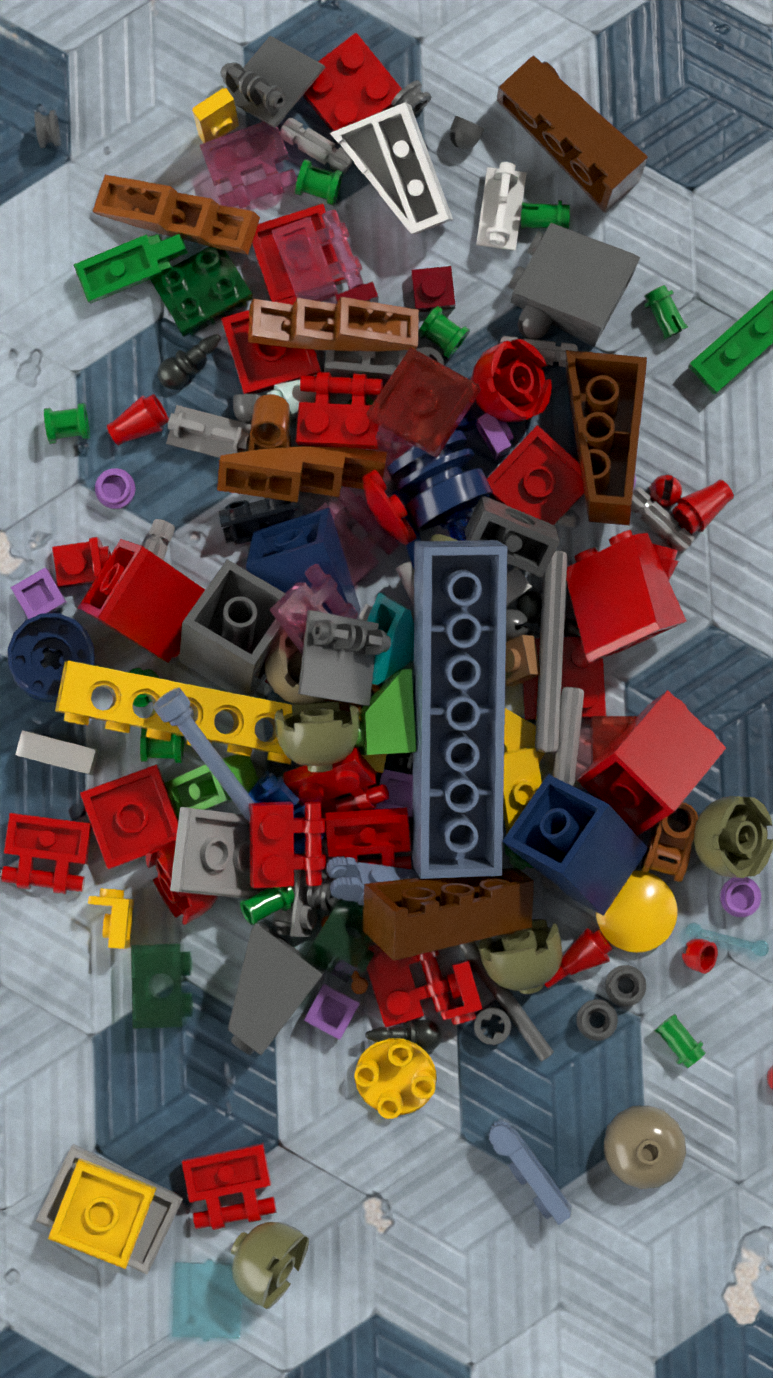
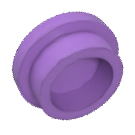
M114 468L104 471L95 483V494L98 500L110 509H121L127 506L135 496L136 487L134 480L122 469Z
M731 878L721 888L720 902L724 910L730 915L747 917L759 908L761 891L758 885L750 878Z

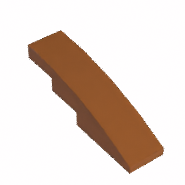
M106 174L104 175L93 208V212L97 215L170 237L180 234L183 240L247 255L249 254L260 220V216L254 211L219 205L211 198L178 193L171 186Z
M341 297L337 304L297 298L293 305L253 299L249 308L248 342L289 348L335 351L416 350L418 347L419 310Z
M301 446L258 449L220 455L217 491L298 502L299 491L340 497L341 486L364 489L363 476L374 469L383 479L387 452L346 447Z

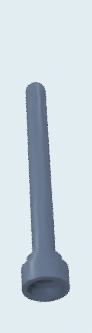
M175 688L167 692L156 701L153 709L163 722H169L171 726L177 725L250 823L249 803L255 802L190 716L192 710L189 708L191 702L181 688Z

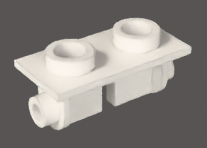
M502 162L499 169L487 167L477 246L516 251L527 172L515 171L516 165L513 163Z

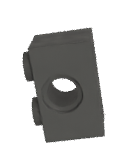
M481 495L464 530L466 541L497 540L506 545L508 564L543 577L560 543L554 525Z

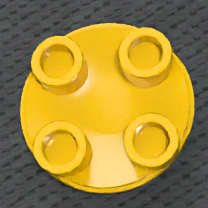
M633 871L604 916L595 912V917L600 931L615 947L628 952H646L660 946L671 935L677 920V903L673 892L662 879L648 872Z
M390 1038L372 1044L361 1054L355 1068L354 1078L357 1090L363 1100L377 1110L382 1117L394 1119L399 1115L409 1114L420 1109L430 1100L436 1089L437 1073L433 1060L422 1047L409 1040Z

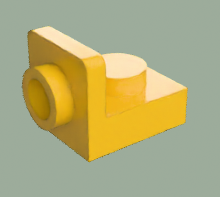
M100 888L99 896L93 895L88 897V904L112 906L111 914L106 913L104 916L103 938H109L108 948H130L134 899L124 898L125 890Z

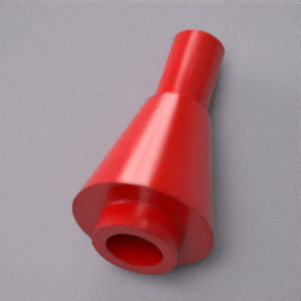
M586 928L562 955L563 958L559 970L550 981L545 983L547 988H550L569 974L574 975L610 962L607 953L612 951V948L600 930L592 933L589 928Z

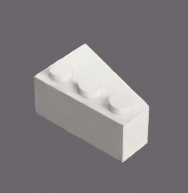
M406 102L330 133L411 234H419L453 220L411 105Z

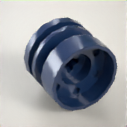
M457 430L441 436L428 438L409 448L387 467L391 479L405 477L396 485L398 494L416 490L419 493L406 505V510L417 532L425 531L448 522L475 508L481 495L489 498L493 494L482 469H472L465 472L461 470L474 457L472 449L457 451L467 441L463 431Z
M42 613L25 620L13 633L8 646V667L17 686L29 697L45 703L57 702L64 662L73 661L94 666V645L87 630L75 619L60 613ZM49 650L52 654L60 652L63 655L59 659L61 666L59 669L55 670L52 666H47L46 668L41 666L45 661L43 654L45 651Z

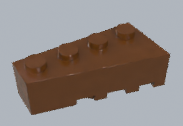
M533 55L498 87V103L604 213L640 181L648 156L590 106L576 91L563 82L556 70L548 62L544 61L542 63Z
M566 350V379L589 522L630 526L647 357Z
M515 867L502 869V876L412 878L364 884L363 931L393 961L502 934H513L516 931L532 927L534 880Z

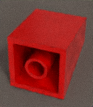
M631 530L619 533L608 539L611 546L599 552L596 547L582 551L574 556L576 563L567 567L566 580L588 662L618 654L687 622L648 533L633 535Z
M120 539L78 608L152 655L169 663L172 657L175 658L180 654L182 622L205 589L145 547Z
M667 690L647 705L581 774L577 781L593 797L609 804L638 836L675 812L724 752L726 747L716 738L712 730L705 727L687 709L681 700Z

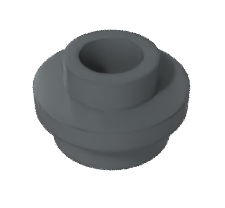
M617 966L607 975L605 981L606 993L614 1003L620 1006L637 1004L646 992L645 977L640 970L633 966ZM622 978H629L633 983V987L628 993H621L618 989V982Z
M593 999L585 1002L580 1007L576 1021L579 1031L585 1037L594 1041H601L609 1038L617 1028L618 1017L611 1004L604 1000ZM594 1012H601L604 1016V1023L600 1027H592L590 1025L589 1018Z

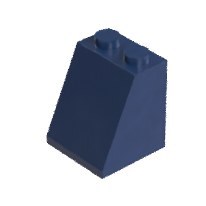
M329 508L254 531L245 567L251 574L298 601L289 625L296 621H307L308 610L359 620L361 608Z
M550 774L546 776L502 841L573 900L603 916L649 849L609 804Z

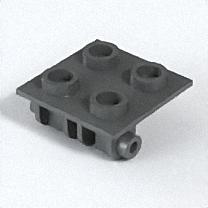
M269 36L244 67L236 62L226 63L222 67L220 74L227 86V90L234 98L236 106L276 128L326 67L276 38Z
M308 610L298 694L369 706L375 655H380L382 652L389 650L391 646L390 637L383 630H378V623Z

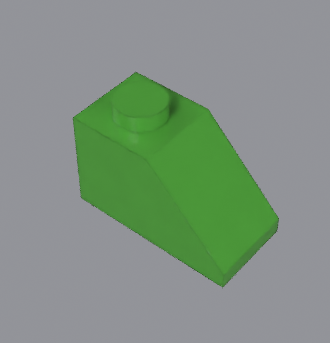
M412 669L398 670L391 675L370 698V705L363 706L359 711V737L355 747H359L361 755L416 752Z
M237 754L222 758L248 793L258 781L251 758ZM206 764L165 782L178 821L180 807L211 810L233 802Z

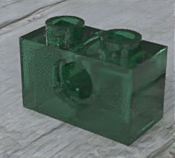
M341 898L305 958L346 983L354 971L363 974L375 954L368 949L373 940L363 931L364 905ZM346 927L356 929L360 933L361 938L349 935Z
M184 942L131 945L133 1029L183 1027L186 1025V1017L193 1016L192 992H185V976L192 975L191 951H184ZM159 973L168 975L173 981V990L169 996H160L152 988L153 978Z

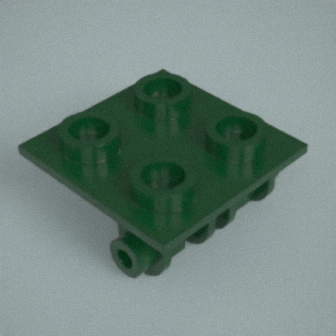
M210 246L172 266V269L163 272V275L151 279L182 337L189 334L191 337L195 336V333L208 327L206 321L210 320L211 324L215 325V316L220 314L222 318L226 317L224 311L227 310L231 314L242 307L246 308L248 307L247 302L253 299L252 292L224 249Z

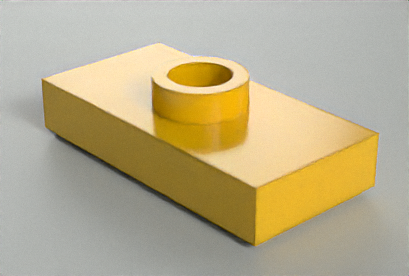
M222 88L192 109L198 135L206 147L239 126L234 98L227 88Z
M535 747L504 752L503 815L506 833L512 828L542 784Z

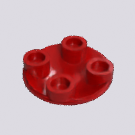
M375 469L364 475L363 487L372 515L388 534L402 544L408 545L417 537L410 524L404 518L408 515L404 505L395 494L388 498L384 492L387 490V486Z

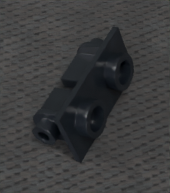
M265 498L264 500L249 503L247 500H240L228 504L225 510L219 511L221 527H225L223 528L226 543L234 542L236 546L252 541L254 531L260 530L259 524L267 522L269 527L301 517L302 512L301 508H299V500L298 502Z

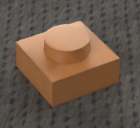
M521 635L506 642L505 686L513 687L539 676L540 665L534 636Z

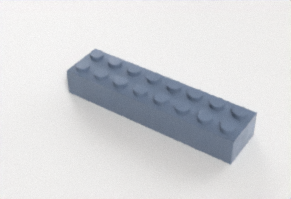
M497 540L415 541L413 703L416 752H413L412 867L420 879L502 876L507 546Z

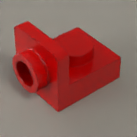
M98 537L89 538L88 542L52 547L57 586L59 588L93 584L111 555L109 546L103 547L102 541Z
M468 960L452 964L454 973L447 975L453 999L461 997L463 1004L440 1011L442 1020L451 1019L453 1025L476 1019L475 1011L483 1009Z

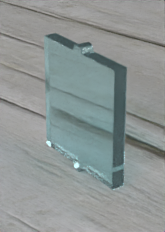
M207 1259L205 1263L175 1262L172 1337H199L204 1342H208L210 1338L240 1339L242 1293L234 1282L232 1264L214 1263L212 1259Z

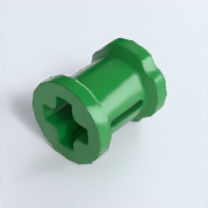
M304 159L297 178L295 194L301 196L303 193L326 199L327 204L334 206L342 183L343 171L336 170L331 172L312 166L311 161Z
M437 306L419 328L418 337L421 339L424 337L428 338L445 351L444 356L450 359L462 345L470 329L466 326L459 327L442 314L443 309Z
M79 403L77 408L58 411L44 408V423L49 444H56L57 439L82 436L84 440L90 439V426L85 403Z
M141 728V762H148L150 758L174 759L175 763L183 762L184 736L172 734L170 741L146 737L147 729Z

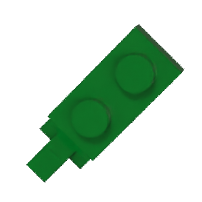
M146 234L75 263L73 266L88 303L92 304L163 275V272L172 269L169 261L187 254L188 250L180 234L161 241L158 234L152 236Z

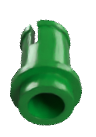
M558 200V204L522 202L521 229L548 228L550 223L569 229L570 204H562V200Z
M666 285L660 286L644 295L647 302L644 307L645 309H651L664 339H668L672 335H676L688 328L671 297L674 295L673 290L668 291Z
M291 886L270 887L247 900L241 901L240 908L247 922L254 925L279 910L284 912L289 910L291 904L294 903V892Z
M676 1014L671 1015L654 1030L678 1057L676 1060L678 1065L683 1063L686 1068H689L706 1054L702 1049L704 1043L702 1041L697 1042L679 1021Z

